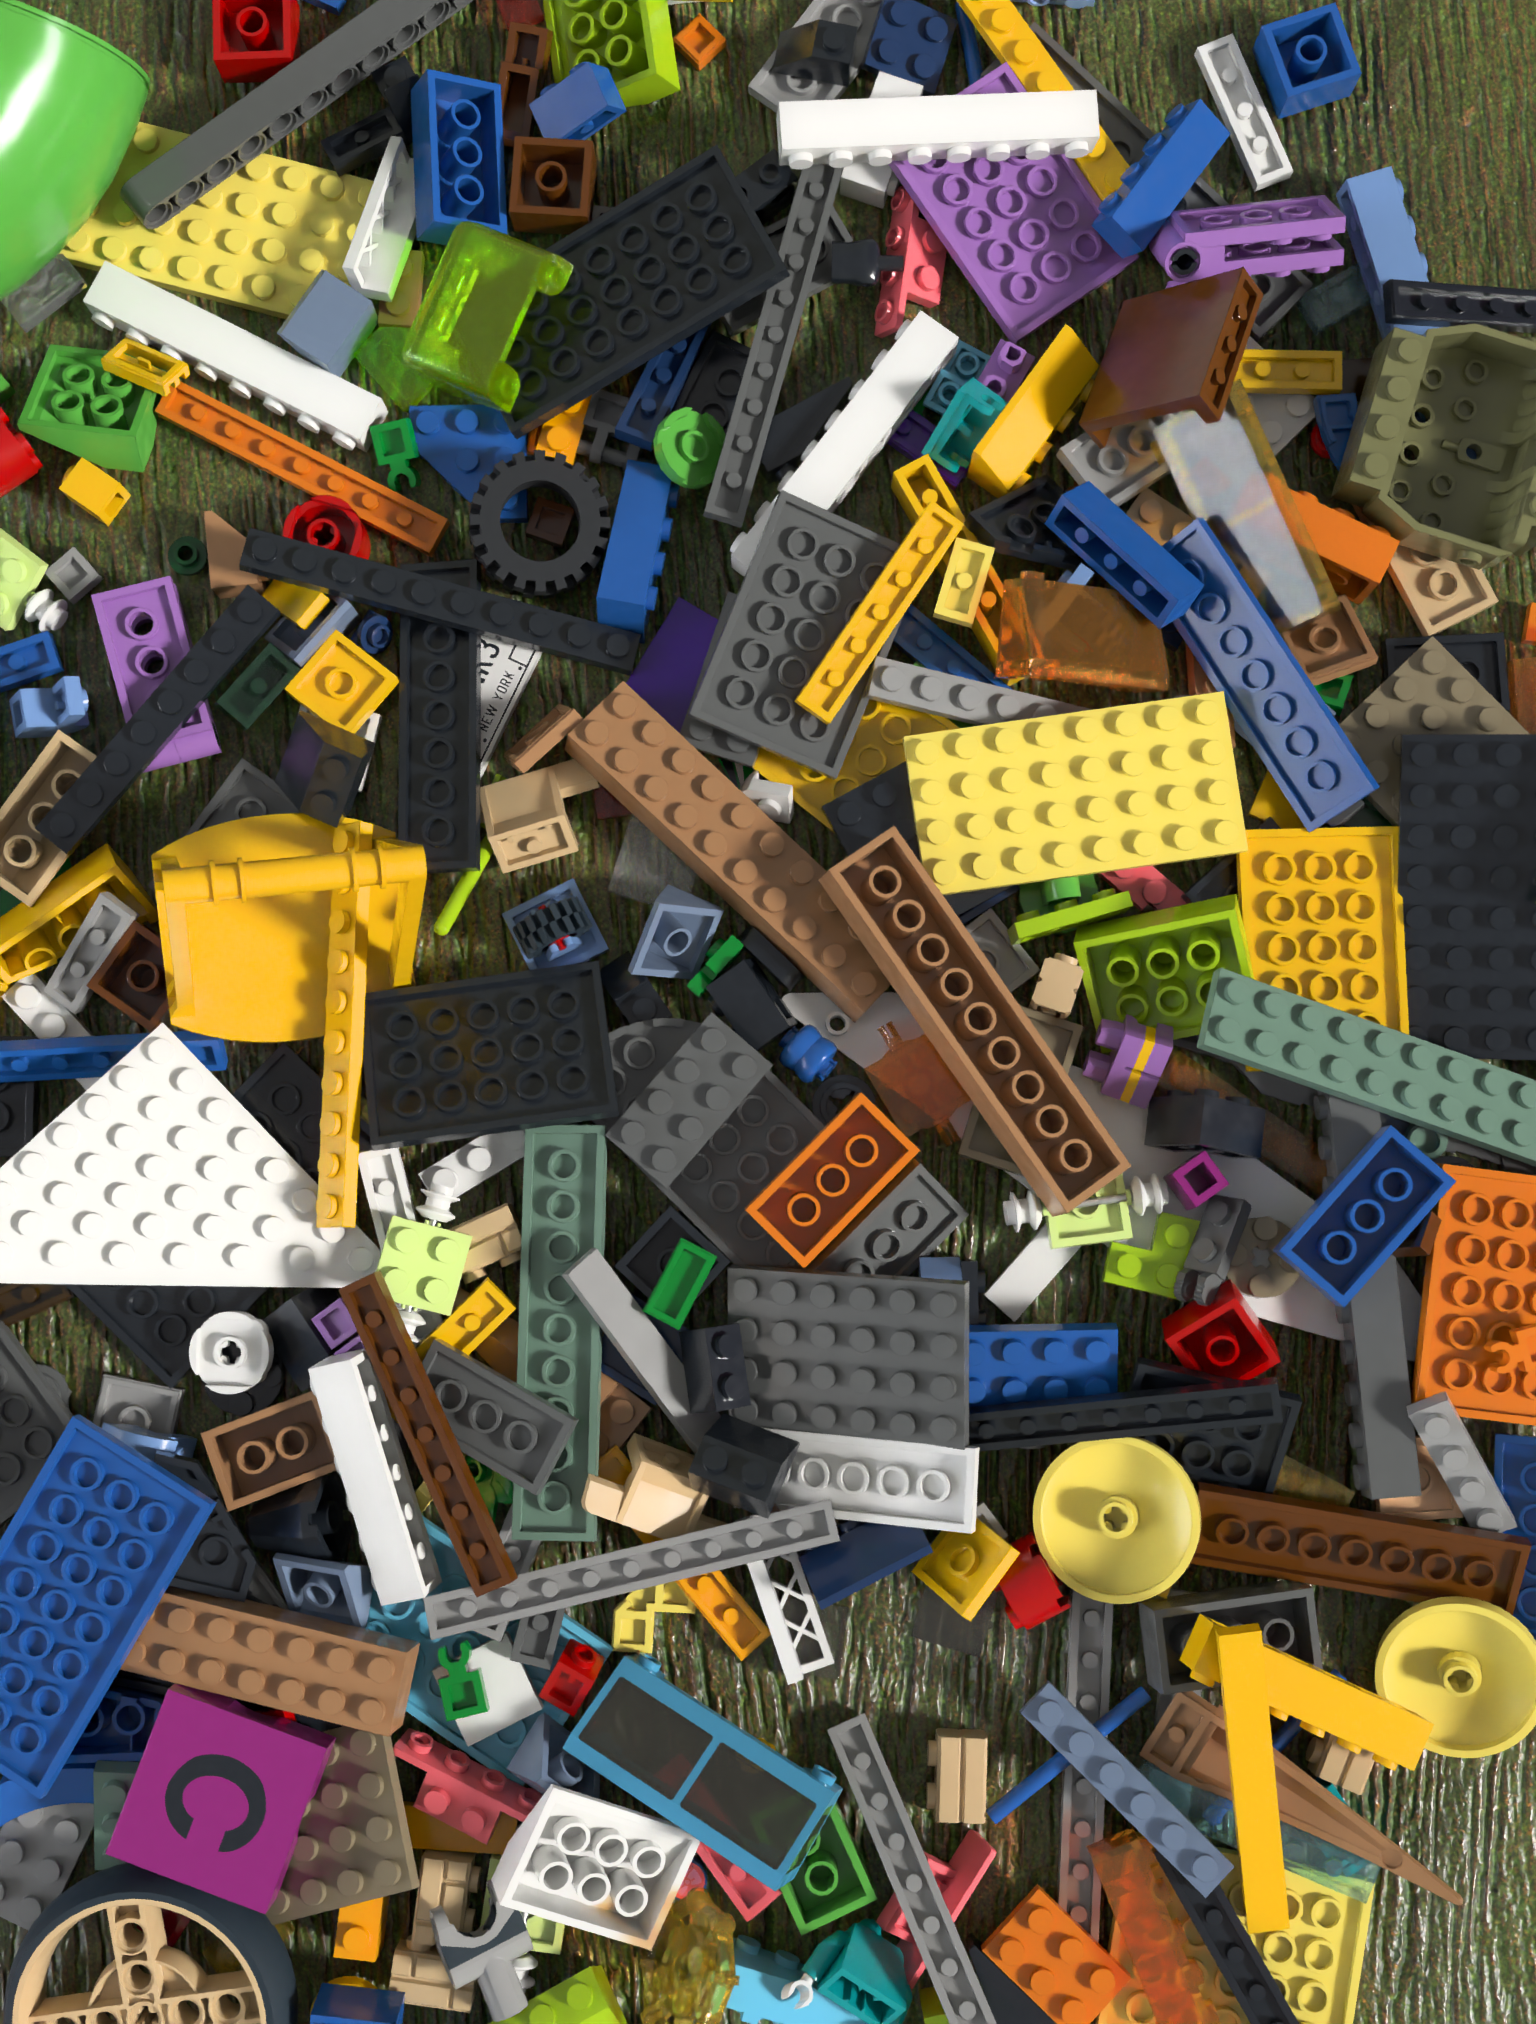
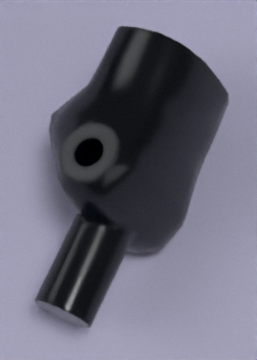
M873 239L851 242L832 241L831 284L872 287L878 282L880 271L903 272V255H881L879 245Z

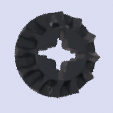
M845 1074L836 1075L825 1080L818 1087L813 1097L812 1111L826 1126L836 1116L835 1113L837 1111V1107L828 1099L829 1096L833 1099L843 1100L852 1091L854 1092L853 1099L858 1093L862 1092L876 1106L875 1096L871 1088L860 1078Z

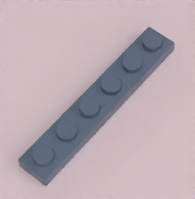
M1049 1681L1019 1710L1205 1898L1234 1868V1865Z

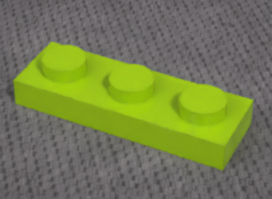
M1114 888L1107 889L1091 895L1092 901L1078 905L1077 899H1072L1053 906L1055 912L1040 916L1039 910H1034L1015 917L1017 922L1007 930L1011 945L1124 914L1133 907L1129 891L1116 894Z

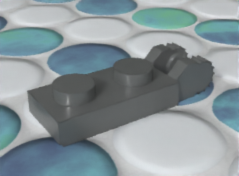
M1213 1195L1209 1198L1184 1263V1269L1178 1272L1176 1283H1174L1173 1293L1176 1299L1187 1302L1190 1301V1298L1195 1293L1194 1297L1197 1304L1208 1306L1213 1303L1222 1280H1225L1252 1209V1205L1245 1199Z

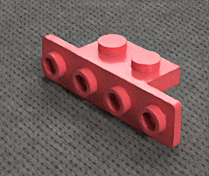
M903 185L896 190L894 197L891 199V223L885 239L886 255H903V272L881 271L880 283L882 285L880 298L874 314L876 321L874 335L879 338H884L897 332L903 324L906 299L927 308H933L939 305L947 249L930 224L918 217L919 208Z
M409 1728L393 1747L395 1756L427 1772L414 1807L486 1845L493 1837L502 1812L523 1822L542 1797L540 1792L531 1788H525L506 1778L502 1772L489 1769L471 1760L465 1753L446 1747L433 1740L427 1733Z
M972 1829L967 1832L949 1863L924 1852L953 1922L957 1919L997 1853L978 1832ZM894 1892L876 1922L884 1931L901 1938L897 1947L900 1948L904 1955L905 1975L912 1991L926 1966Z

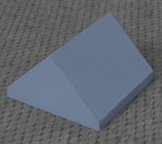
M321 269L277 334L308 362L341 377L378 324V316L370 299L328 271Z
M323 593L330 601L307 630H303L283 616L264 638L299 669H302L336 629L347 637L361 622V617L345 598Z
M668 884L654 902L628 971L633 975L692 980L701 968L724 910L715 904Z
M285 1553L275 1554L273 1561L289 1610L366 1628L373 1594L371 1572L368 1565L339 1560L313 1559Z
M545 1712L538 1716L506 1769L531 1788L540 1792L542 1796L550 1785L554 1784L594 1798H600V1774L562 1749L571 1732Z

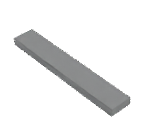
M597 1248L590 1249L562 1274L563 1278L696 1455L704 1435L721 1417L718 1412L690 1413L683 1364Z

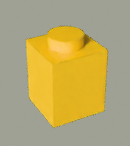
M81 457L76 465H72L67 469L62 479V485L59 487L70 501L107 526L111 524L131 496L121 483L83 457Z

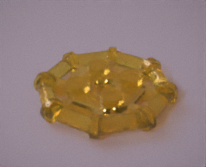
M694 1887L688 1892L687 1896L672 1904L652 1950L647 1949L644 1958H639L638 1967L642 1968L644 2010L640 2015L642 2024H669L666 2020L671 2015L675 2018L673 2024H693V2021L696 2019L695 2024H720L734 1985L739 1986L740 1976L736 1975L733 1932L736 1928V1923L731 1914L724 1913L711 1900V1895L705 1888ZM690 1914L689 1924L685 1925L682 1918ZM716 1953H717L718 1965L716 1964Z

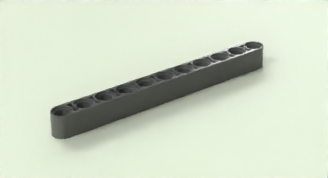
M378 0L131 177L121 189V199L147 229H155L162 226L371 75V72L384 66L473 0Z

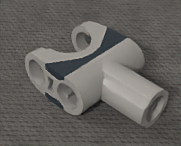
M490 1879L486 1882L491 1896L488 1898L490 1905L489 1915L484 1925L479 1929L468 1933L458 1931L454 1924L451 1925L441 1905L431 1909L429 1912L437 1950L452 1986L456 1990L477 1979L493 2021L499 2022L518 2014L528 2006L527 1998L512 1960L533 1950V1945L520 1911L499 1904Z

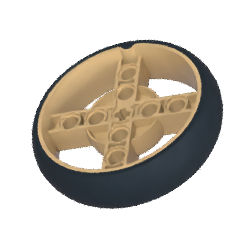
M126 1863L96 1872L74 1884L52 1901L34 1921L24 1937L10 1969L4 1998L3 2024H69L65 2017L71 2019L75 2024H298L297 1984L286 1946L276 1927L271 1924L266 1914ZM161 1908L180 1913L209 1929L233 1952L244 1970L207 1975L191 1956L179 1949L168 1946ZM107 1909L115 1960L101 1972L92 1992L47 1998L48 1968L59 1941L81 1919L97 1911ZM131 1923L138 1924L144 1933L137 1932ZM138 1964L146 1966L151 1974L144 1973ZM226 1994L235 1996L240 2004L231 2002ZM186 2000L194 2002L198 2009L191 2008ZM106 2012L113 2014L117 2021L110 2019Z

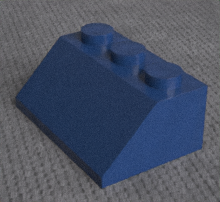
M843 1520L838 1524L840 1529L838 1531L839 1542L801 1550L798 1552V1559L822 1610L932 1553L933 1550L922 1528Z

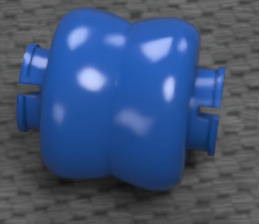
M810 1024L805 1025L800 1030L796 1026L792 1027L778 1045L783 1048L779 1056L780 1063L786 1068L793 1070L804 1083H810L816 1077L822 1082L838 1063L833 1060L837 1052L834 1042L822 1037L818 1029Z

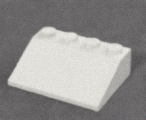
M551 1784L508 1841L491 1881L499 1904L652 1950L701 1841L672 1822Z

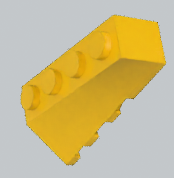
M108 843L51 881L32 907L21 902L0 917V978L7 985L57 964V959L64 956L94 902L102 892H110L140 914L136 920L140 923L149 921L151 924L159 920L156 905L131 869Z

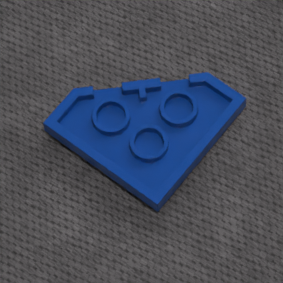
M497 404L409 406V418H411L420 457L430 464L470 504L474 492L477 493L480 481L485 474L490 475L493 472L495 464L501 460L507 463L512 460L513 454L522 451L524 456H527L528 433L516 439L511 433ZM528 489L516 493L507 501L500 515V523H528Z

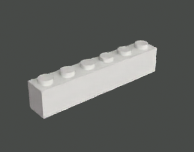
M365 1348L329 1356L308 1369L310 1387L317 1398L322 1414V1426L329 1437L335 1456V1468L341 1475L347 1494V1506L353 1514L359 1533V1545L365 1553L370 1568L371 1584L378 1594L381 1606L425 1598L442 1582L382 1385Z

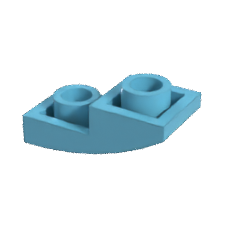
M959 340L956 354L946 367L941 369L923 402V406L943 416L958 389L972 377L978 380L991 356Z

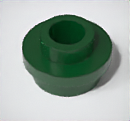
M181 537L174 541L169 548V564L180 575L194 576L200 573L207 565V548L195 537ZM185 550H193V556L190 560H181V555Z

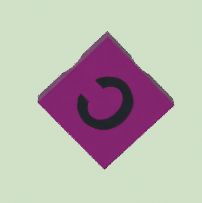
M175 1683L167 1690L105 1854L266 1914L278 1896L298 1842L299 1826L303 1814L317 1791L336 1737L283 1717L255 1712L233 1698Z

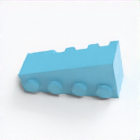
M727 1935L710 1982L709 2012L722 2015L724 2008L727 2007L736 2010L741 2014L740 2020L750 2024H758L759 2020L763 2019L771 2020L773 2024H867L817 1991L818 1983L815 1981L811 1986L813 1990L811 2003L803 2008L794 2009L800 2000L798 1989L795 1988L792 1995L783 2000L781 1998V1991L786 1984L800 1980L804 1972L801 1969L804 1964L799 1963L800 1959L784 1950H777L776 1953L760 1948L761 1944L757 1940L745 1935H738L737 1938Z

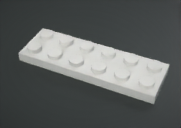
M764 1428L800 1443L775 1501L781 1511L830 1499L835 1519L969 1534L976 1531L979 1447L967 1446L965 1450L923 1443Z

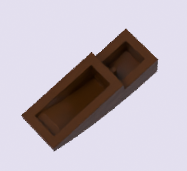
M510 21L505 61H501L498 84H501L504 146L514 148L515 136H533L536 120L529 104L539 98L541 90L544 89L553 39V31L547 28Z

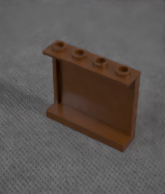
M1241 267L1124 300L1079 421V425L1100 449L1105 448L1112 427L1193 408L1206 425L1220 422L1264 295L1245 268Z

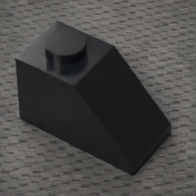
M818 19L780 32L773 72L848 87L856 53L858 27Z

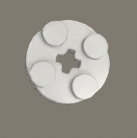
M226 1311L208 1318L209 1320L196 1330L189 1346L190 1365L195 1375H199L202 1381L208 1384L205 1386L221 1394H237L249 1390L265 1380L274 1358L273 1340L269 1334V1327L266 1322L255 1318L247 1312ZM230 1341H234L236 1347L241 1350V1356L236 1357L235 1364L230 1363L229 1356L222 1353L223 1348L230 1346Z

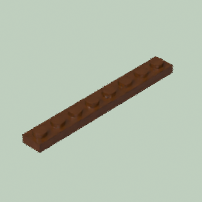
M381 1271L374 1272L340 1288L339 1292L476 1598L512 1583L518 1576Z

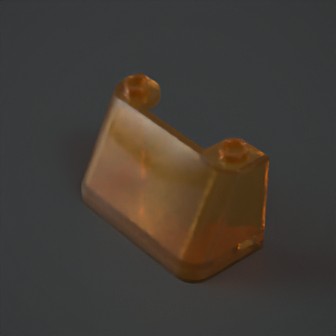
M1021 571L1020 578L1004 580L996 678L1017 679V677H1025L1037 681L1069 682L1110 687V689H1115L1118 692L1127 693L1168 692L1170 674L1162 630L1158 629L1117 590L1044 580V573L1035 571Z

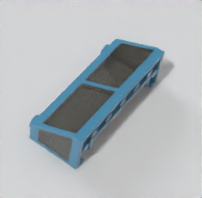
M640 1652L639 1655L624 1656L572 1730L562 1749L772 1890L777 1891L795 1878L843 1790L841 1786L835 1783L837 1777L829 1770L817 1764L814 1765L813 1769L801 1768L664 1679V1673L659 1670L662 1665L661 1662L651 1655Z

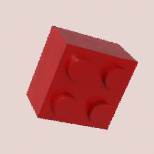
M212 0L213 61L224 83L265 82L301 56L300 7L297 0Z
M1231 1279L1220 1284L1217 1295H1215L1211 1305H1200L1194 1300L1161 1320L1165 1341L1185 1368L1236 1380H1249L1281 1362L1275 1341Z

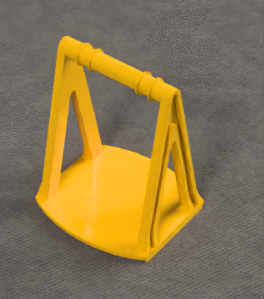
M285 813L247 817L207 827L186 835L152 854L151 860L171 1025L208 1037L241 1042L276 1043L325 1037V999L328 983L327 959L329 956L330 939L329 918L331 915L332 890L352 888L353 892H359V887L370 886L366 993L415 986L413 959L427 880L426 857L423 845L397 840L396 832L373 824L372 850L355 851L354 847H348V852L334 853L332 843L335 827L304 813ZM345 817L340 825L361 820Z

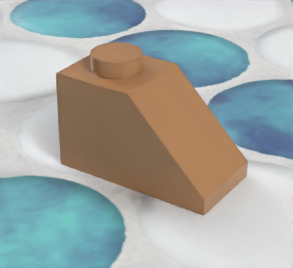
M212 510L204 511L211 589L220 599L237 597L247 585L262 595L266 590V581H271V578L241 571L239 567L246 537Z

